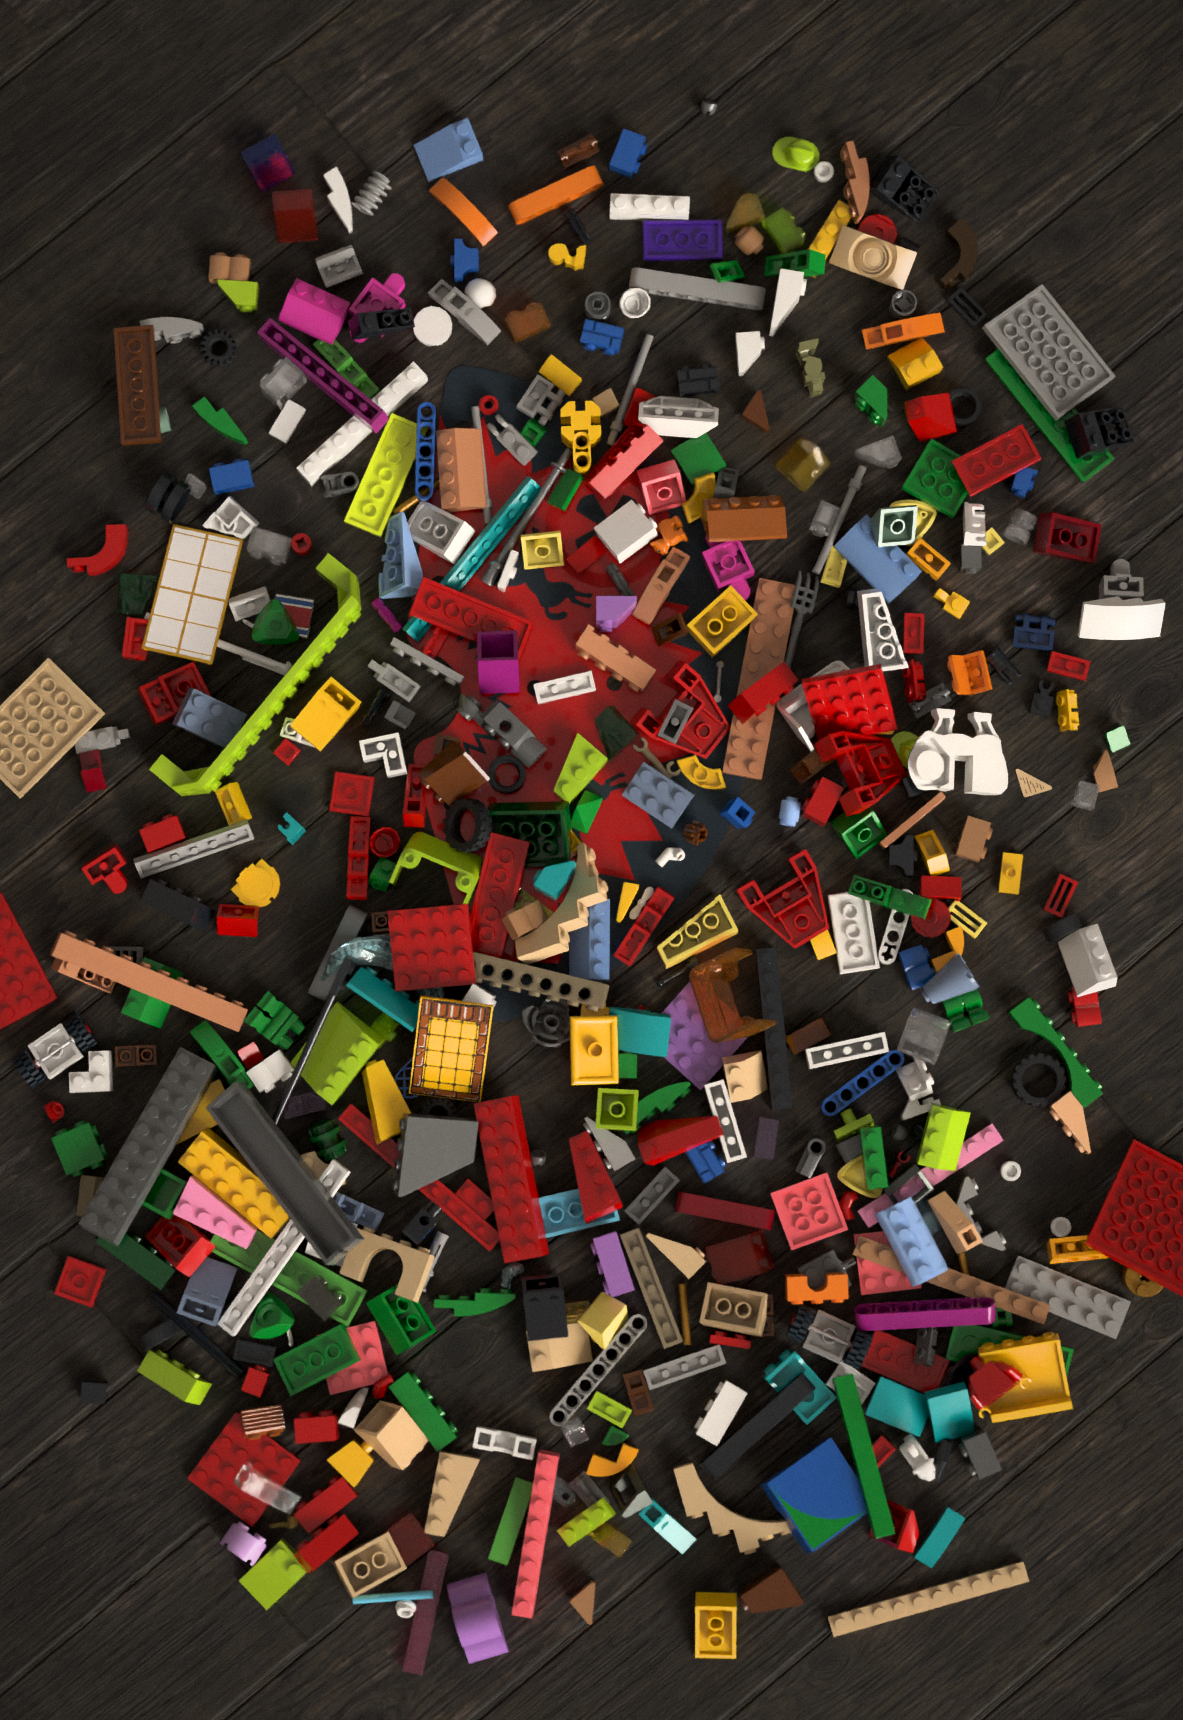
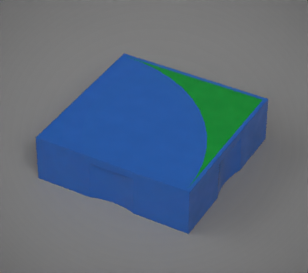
M832 1438L823 1439L802 1454L795 1463L781 1469L761 1484V1487L775 1508L785 1518L790 1531L805 1554L813 1553L867 1513L859 1479Z

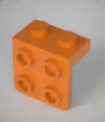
M984 651L948 656L947 666L949 671L952 672V687L958 695H973L992 690Z

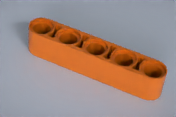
M590 166L515 200L508 205V208L515 223L519 225L600 188L603 182L596 167Z

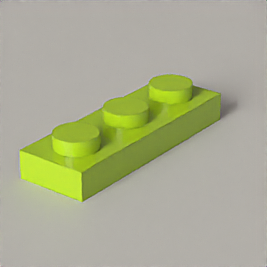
M603 1497L561 1526L557 1532L568 1547H570L613 1517L616 1512Z

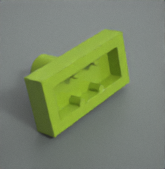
M847 1109L840 1113L845 1126L835 1130L834 1136L839 1143L858 1134V1127L874 1125V1121L870 1114L856 1120L852 1110Z

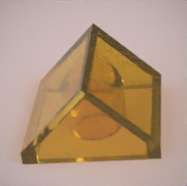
M801 437L775 467L801 491L805 492L831 463L818 446Z

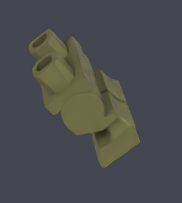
M818 339L799 342L795 356L799 367L804 368L802 384L803 388L808 387L810 397L822 395V384L825 380V373L821 372V359L810 356L814 355Z

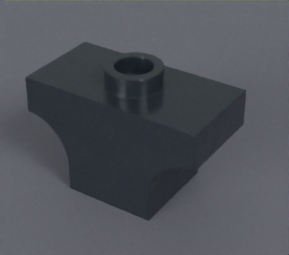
M905 835L901 844L888 846V867H898L903 872L904 877H912L914 862H917V850H914V835Z

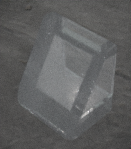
M189 473L185 482L192 486L190 494L199 499L206 491L207 486L193 474Z
M579 1417L561 1425L571 1448L589 1439Z

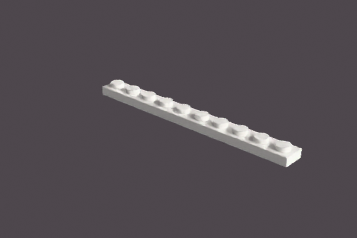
M332 1160L319 1178V1181L333 1197L350 1174V1171L338 1161ZM292 1220L288 1222L218 1322V1325L231 1336H236L305 1238Z

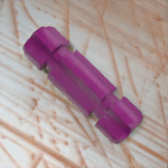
M376 598L371 603L373 608L378 610V614L387 625H390L389 627L394 633L402 628V624L395 620L396 617L386 605L384 606L380 598Z

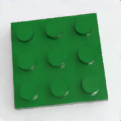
M931 438L901 489L953 519L968 494L952 465V461L961 455Z

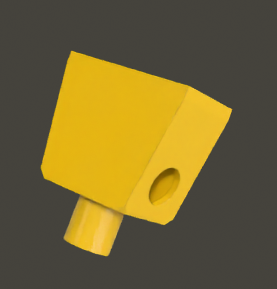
M354 1439L331 1455L327 1461L355 1487L374 1461V1457L370 1454L373 1448L366 1441L360 1444Z

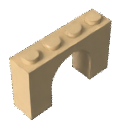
M365 1226L363 1230L356 1228L364 1240L347 1252L348 1254L345 1257L339 1274L363 1282L372 1258L381 1251L394 1250L401 1257L403 1263V1272L395 1294L418 1303L435 1258L429 1254L430 1250L420 1246L418 1250L411 1248V1243L400 1240V1243L392 1241L394 1237L384 1233L381 1236L375 1235V1230Z

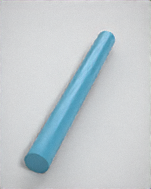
M433 1590L358 1595L353 1598V1604L429 1599L434 1597Z

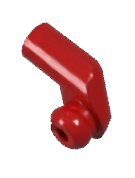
M391 1373L374 1383L372 1394L375 1398H383L387 1387L395 1382Z

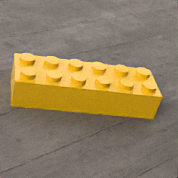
M209 1127L198 1135L178 1161V1163L271 1239L277 1235L290 1217L245 1158Z

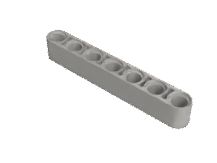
M632 268L629 281V289L641 288L649 294L753 310L763 309L766 289L759 286L734 282L718 283L714 279L643 268Z
M639 1313L633 1314L607 1345L606 1349L599 1353L550 1412L552 1424L556 1426L564 1425L647 1327V1320L644 1315ZM637 1317L642 1318L644 1321V1325L639 1329L634 1328L632 1325L633 1319ZM622 1333H628L631 1337L630 1342L622 1344L619 1341V1336ZM613 1348L617 1351L618 1354L615 1359H608L606 1357L608 1349ZM594 1365H603L604 1372L601 1375L594 1374L592 1370ZM584 1379L589 1380L591 1383V1387L588 1390H582L579 1386L580 1382ZM570 1395H574L578 1399L577 1404L574 1406H570L566 1402L567 1397ZM562 1411L565 1418L562 1421H556L553 1418L554 1412Z

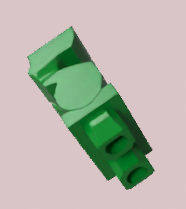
M977 989L941 1001L946 1017L950 1021L949 1025L952 1033L990 1019L988 1012L982 1009L983 1002ZM964 1008L968 1013V1018L964 1017Z
M270 991L263 996L257 1006L267 1011L272 1018L264 1016L260 1009L254 1007L244 1020L251 1027H255L260 1034L273 1044L288 1049L294 1042L286 1035L287 1032L292 1029L300 1035L305 1029V1025L299 1020L300 1017L284 1003L276 1000V997Z

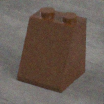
M453 740L418 773L423 778L420 782L428 790L432 788L435 791L433 796L440 803L444 801L449 806L455 800L464 797L490 779L472 757Z
M780 1564L739 1591V1602L745 1611L750 1610L752 1614L804 1604L802 1597Z

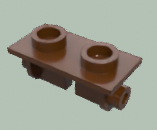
M590 134L556 152L566 169L600 152L597 146L596 138Z

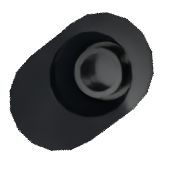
M974 1353L966 1354L955 1365L950 1366L945 1373L944 1386L964 1382L969 1394V1377L976 1372L970 1361L979 1355Z

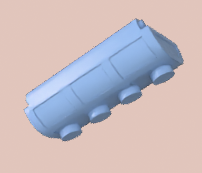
M911 1196L875 1214L912 1287L924 1283L948 1270L947 1264Z

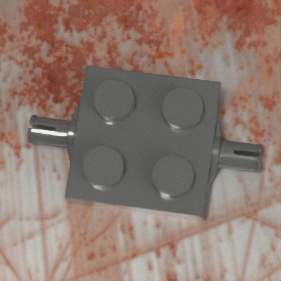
M831 1249L797 1269L800 1274L807 1275L809 1288L819 1289L825 1283V1273H847L846 1269L855 1265L856 1262L853 1256L843 1262L840 1261L834 1250ZM848 1278V1287H850L852 1284Z

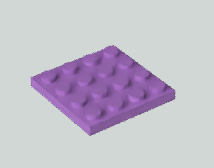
M693 977L662 1012L663 1014H671L667 1057L664 1058L701 1090L723 1066L722 1057L732 1056L754 1030L700 981Z

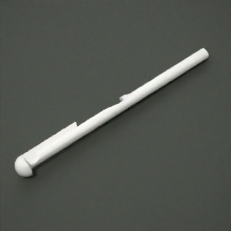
M147 612L144 619L149 621L150 613ZM220 639L218 640L217 647L243 656V660L275 671L283 676L292 668V664L289 661L284 664Z

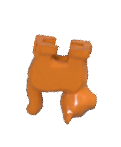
M676 515L671 519H664L657 524L655 529L657 533H661L663 538L650 543L657 553L666 555L671 546L681 541H688L687 535L682 529L681 519Z

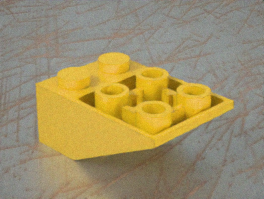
M330 677L295 718L290 727L321 752L356 713L361 701Z

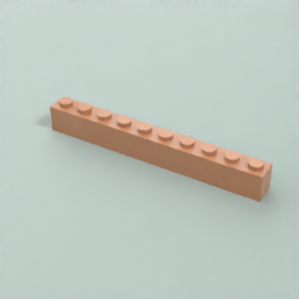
M65 931L64 934L59 932L50 955L239 1032L248 1011L243 1008V1003L236 1000L230 1003L225 1001L226 996L214 992V995L206 993L207 988L196 984L195 988L188 985L189 981L177 977V980L169 977L170 973L159 969L157 973L150 970L152 966L140 962L138 965L132 962V957L124 954L121 957L113 954L115 950L105 946L102 949L94 947L96 943L84 938L83 942L77 940V935L69 931Z

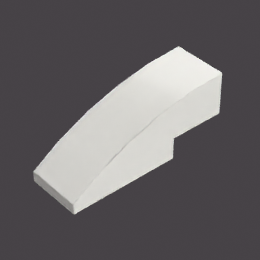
M335 167L323 175L325 182L332 191V193L327 195V198L347 231L351 233L353 231L352 207L344 180L338 168Z

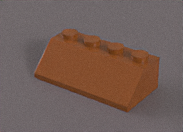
M781 495L703 499L701 521L709 542L787 538L785 506Z

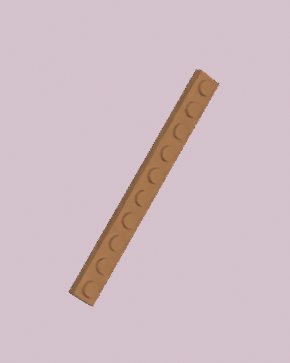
M862 1236L858 1237L852 1255L905 1274L892 1247ZM950 1268L926 1281L970 1298L990 1297L994 1300L995 1307L1041 1324L1045 1323L1051 1306Z

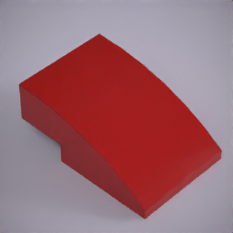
M194 662L166 673L138 688V693L154 726L176 717L189 688H194L211 696Z

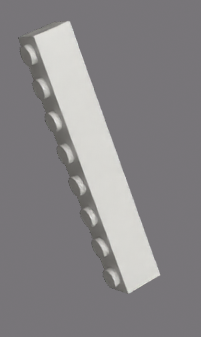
M413 361L380 391L372 401L383 409L387 417H389L391 413L395 412L428 382L427 375ZM353 416L297 467L298 473L312 487L321 479V476L330 471L373 431Z

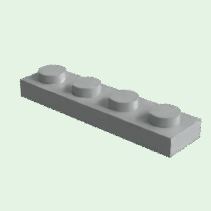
M393 638L390 645L393 647L392 651L402 657L404 654L409 656L412 663L417 666L425 665L428 667V672L435 676L440 674L446 677L444 680L453 686L455 684H462L464 676L397 638Z
M720 1344L645 1369L643 1372L648 1387L652 1390L726 1364Z

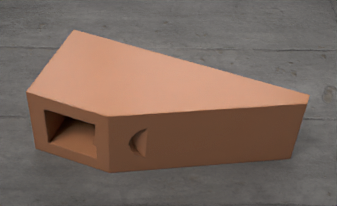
M55 958L51 969L110 994L116 983L113 980L59 958Z

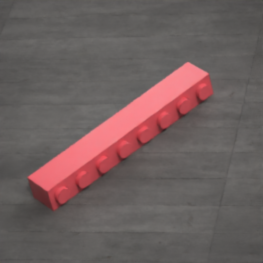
M539 1450L512 1609V1615L532 1618L534 1614L560 1456L558 1452Z

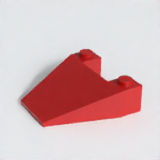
M678 660L666 676L680 687V690L658 717L649 709L641 707L629 723L645 736L707 759L731 727L700 674L686 662ZM675 699L693 707L676 744L658 736Z
M840 731L828 734L814 744L822 762L836 759L850 791L839 798L846 816L861 813L874 805L907 775L889 738Z
M802 849L786 859L796 876L764 896L753 879L735 889L744 907L794 949L829 929L817 868L806 849Z

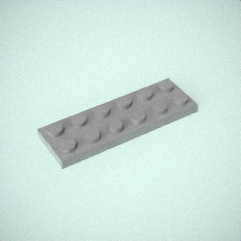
M1018 1255L1005 1285L1007 1290L1051 1305L1048 1311L1114 1339H1117L1131 1301Z

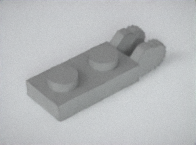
M497 414L495 416L496 420L505 429L500 432L490 422L486 425L487 428L525 466L538 453L537 449L512 424H509L501 415Z

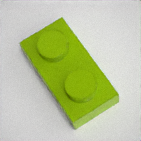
M597 1390L587 1407L588 1410L621 1428L624 1427L632 1412L630 1408Z

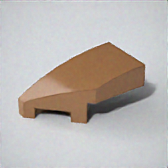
M1104 749L1098 762L1092 767L1098 792L1118 787L1108 750Z

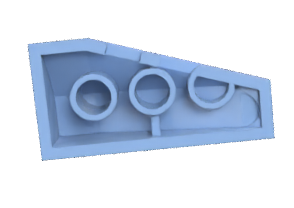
M400 512L390 517L387 524L385 536L387 549L386 554L382 555L384 568L383 573H379L378 579L379 598L381 599L411 597L415 595L423 577L405 513Z

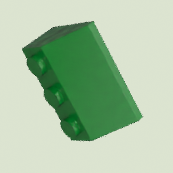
M146 957L142 961L152 966L150 970L158 973L159 969L170 973L169 977L177 980V977L182 978L184 975L180 971ZM131 988L121 1013L161 1029L171 1004Z
M396 1284L366 1302L395 1354L399 1355L435 1333L436 1329L419 1301L417 1303L395 1294L398 1286Z

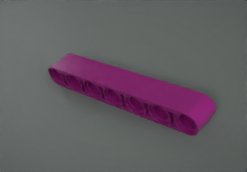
M990 1297L859 1304L854 1309L856 1328L861 1331L991 1324L996 1320L995 1302Z

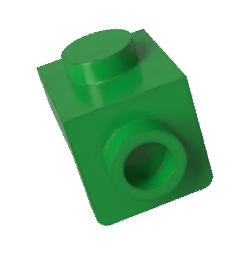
M380 857L370 875L368 884L376 890L386 892L397 864Z

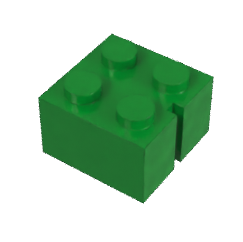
M161 1169L142 1206L171 1221L174 1215L173 1212L187 1182Z

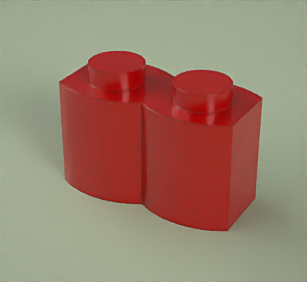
M1071 987V992H1067L1069 1004H1073L1074 1011L1070 1013L1072 1024L1076 1023V1028L1102 1024L1098 993L1094 992L1077 997L1074 987Z

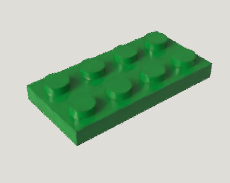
M343 1323L273 1360L290 1396L357 1363L361 1359Z

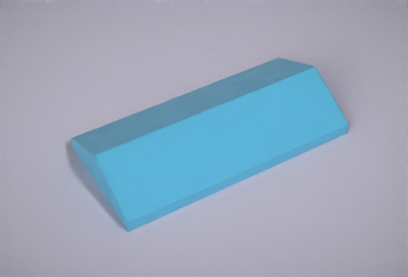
M579 1189L539 1198L546 1238L620 1220L616 1210L586 1224Z

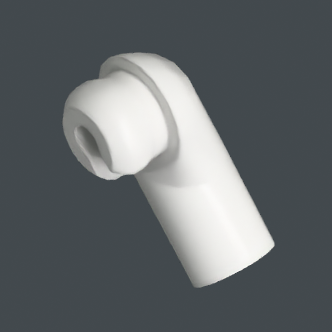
M668 847L655 862L663 867L668 860H683L685 853L681 848Z

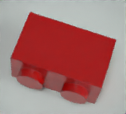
M169 814L162 817L161 822L156 824L154 821L143 825V829L139 830L148 853L187 840L177 815Z

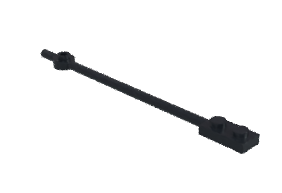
M349 954L345 956L327 999L272 1117L276 1125H278L336 996L339 992L343 993L347 982L344 981L347 974L351 975L356 964L353 961L355 957Z

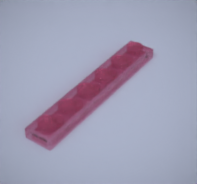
M429 1549L420 1591L433 1590L434 1597L418 1599L402 1670L404 1672L417 1675L423 1674L449 1553Z

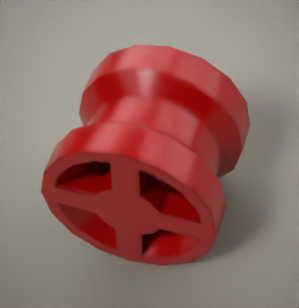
M299 533L292 538L291 545L295 553L306 555L311 551L312 542L308 535Z

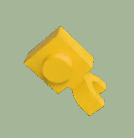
M940 588L933 596L945 604L942 608L944 611L957 619L961 618L970 601L953 591L949 596Z

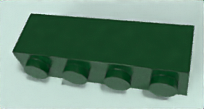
M126 1232L118 1247L100 1237L97 1239L96 1243L160 1290L164 1289L177 1271L166 1258L163 1259L158 1255L159 1251L151 1245L146 1247L142 1244L143 1239L135 1233L130 1235Z

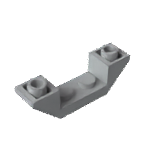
M964 1177L955 1204L973 1223L983 1241L980 1244L1001 1251L1005 1250L1004 1244H1006V1240L1001 1232L997 1233L994 1230L981 1237L980 1233L983 1231L978 1222L974 1223L971 1217L973 1211L970 1205H965L964 1201L978 1195L976 1190L979 1188L974 1178Z

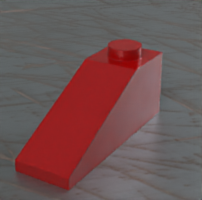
M408 764L403 807L404 827L424 828L427 788L420 782L423 778L418 773L426 764Z

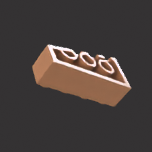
M588 624L576 643L577 655L585 660H588V658L595 662L594 665L602 671L607 669L612 673L611 676L620 682L621 680L629 683L628 687L633 691L638 692L640 690L643 692L656 673V669L637 656L628 655L629 652L618 644L612 645L609 637L600 633L597 635L593 632L594 627Z

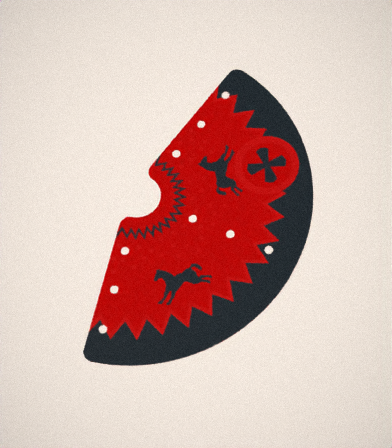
M460 366L453 369L446 378L438 430L455 428L457 423L461 421L468 422L471 429H473L471 407L479 406L480 399L486 395H492L498 400L499 407L494 414L485 415L480 411L489 499L492 501V508H490L491 518H493L527 476L532 478L540 487L543 486L553 470L550 463H557L564 450L568 448L561 441V426H571V424L561 425L560 409L568 401L574 400L566 396L563 397L562 404L557 406L553 412L554 416L545 424V427L548 428L547 432L535 446L538 453L523 466L496 438L497 436L486 425L490 422L502 432L505 427L495 418L499 414L521 432L531 417L516 409V406L532 382L488 369ZM546 398L542 407L547 409L551 401ZM575 401V411H585V406ZM490 402L485 404V407L488 409L493 406ZM537 413L534 418L539 421L541 415ZM600 416V423L591 424L601 425V441L594 448H591V470L611 448L606 443L611 432L610 426L612 423ZM621 431V433H618L616 441L624 433L623 431ZM437 441L434 451V481L439 478ZM580 442V443H578L577 445L580 446V447H583V446H585L586 444L583 443V442ZM573 453L564 465V469L567 468L574 471ZM651 455L606 499L599 497L582 480L565 511L547 503L564 474L559 473L521 535L561 531L563 566L525 570L520 536L512 549L519 553L515 564L517 571L514 579L510 578L505 592L497 588L501 572L492 584V587L481 581L490 567V561L498 558L526 513L525 511L460 590L464 594L533 622L520 659H518L520 692L480 694L477 643L450 632L436 655L446 661L455 672L464 676V680L460 685L461 693L466 697L469 694L483 706L480 710L482 713L493 702L498 700L547 747L542 756L530 768L524 765L526 771L525 782L517 792L502 794L496 791L488 780L460 799L480 800L479 802H483L486 805V809L491 803L562 801L553 793V790L577 733L608 758V762L569 805L570 818L572 819L585 790L603 798L588 833H582L574 828H571V830L581 843H585L590 849L594 850L596 855L594 862L598 871V877L602 881L604 880L608 887L606 894L607 899H610L609 973L623 963L613 955L637 920V918L631 919L629 914L637 905L638 900L642 898L646 888L653 887L655 892L657 887L660 886L675 896L647 942L668 922L692 892L713 859L730 823L724 816L721 817L719 813L730 799L739 797L744 777L722 773L726 788L711 790L693 784L682 772L677 776H672L673 780L695 794L673 828H670L622 796L642 763L646 761L652 765L642 752L638 753L633 749L634 744L638 748L644 747V743L641 741L642 737L647 740L649 750L665 768L669 762H674L670 767L672 772H676L679 769L676 760L695 755L645 736L629 723L641 707L649 709L658 717L680 690V687L666 676L678 660L686 662L701 674L713 698L716 695L718 668L716 664L718 661L724 663L720 687L722 699L716 703L731 727L733 712L728 705L737 695L748 637L746 626L713 658L689 632L687 636L658 646L652 627L678 613L682 614L687 626L727 588L717 592L701 557L703 551L710 549L706 541V533L701 517L691 523H687L682 506L651 515L648 514L636 470L659 464ZM585 462L578 463L579 466L587 465ZM440 487L433 491L431 498L427 502L442 509ZM630 500H633L636 505L639 503L646 512L644 515L648 519L651 517L656 525L660 521L671 519L676 515L681 519L682 529L686 533L688 541H681L671 546L666 555L657 553L653 546L650 545L651 542L663 538L661 533L658 532L657 537L622 563H619L609 550L580 576L566 563V559L596 535L595 526ZM483 509L458 511L452 514L465 521L475 530L458 560L488 525L484 524ZM420 545L418 559L423 577L430 580L435 576L445 577L455 564L437 556ZM673 547L690 556L689 562L671 588L669 596L650 625L631 614L616 629H612V632H600V629H596V596H622V592L617 589L611 579L612 576L608 574L607 566L612 563L617 565L618 572H621L628 588L633 592V596H637V606L663 559H666ZM508 557L504 561L503 566H505ZM413 595L411 598L410 608L415 598V595ZM588 624L594 627L593 632L597 635L600 633L609 637L612 645L618 644L629 652L628 655H635L656 669V673L643 692L640 690L638 692L633 691L628 687L629 683L622 680V687L619 690H610L606 682L612 673L607 669L602 671L597 668L593 660L589 658L585 660L577 655L576 643ZM407 634L408 641L417 649L424 636L419 642H416ZM592 671L596 688L594 692L538 704L536 696L529 694L527 691V685L532 680L545 682ZM457 712L451 724L439 734L460 738V747L472 757L487 775L491 763L497 757L503 755L515 757L510 752L511 748L506 750L499 743L500 738L496 734L491 736L485 730V724L479 726L473 719L467 721ZM505 724L501 726L500 730L507 732L511 727ZM730 730L707 759L697 756L701 764L711 769L720 768L722 772ZM437 735L424 739L417 745L414 751L415 764L427 765L436 757L433 754ZM511 763L501 764L495 771L496 781L503 786L513 785L519 776L518 769ZM432 788L427 789V810L435 838L447 842L445 839L446 834L443 832V828H445L443 819L446 818L444 801L440 803L433 796L435 791ZM469 809L463 813L460 820V832L465 841H469L475 831L474 815ZM692 820L705 824L704 828L708 831L706 840L699 842L698 846L685 842L686 838L683 836L684 826L688 823L692 824ZM488 841L485 842L486 845L480 848L479 851L471 853L480 856L484 860ZM668 847L681 848L684 851L685 858L681 861L668 860L663 867L655 862ZM575 855L573 858H571V861L576 862V866H577V855ZM443 866L453 904H463L467 893L460 891L456 886V878L459 872ZM524 867L515 903L516 909H521V904L530 899L532 902L539 900L547 917L550 918L566 897L575 873L556 903L535 891L533 878L537 871H543L544 867ZM623 883L638 884L639 889L623 920L617 923L616 916ZM476 891L469 905V916L471 915ZM508 933L502 959L524 964L518 960L515 940H512ZM569 951L562 953L561 964L534 962L528 965L569 975ZM489 965L485 968L486 976H490L493 973V966ZM507 970L504 973L506 981L513 977L511 970ZM526 975L523 978L524 985H529L532 982L531 975ZM547 979L542 983V988L544 990L550 989L551 981ZM485 980L482 983H477L496 995L494 1000L497 1003L492 1013V1019L502 1022L521 1017L522 1011L526 1007L532 1005L540 1007L543 1001L548 998L547 995L540 994V998L528 995L529 991L522 989L520 993L510 991L509 986L502 985L501 988L490 986V982ZM563 985L561 989L562 994H569L571 991L570 985Z

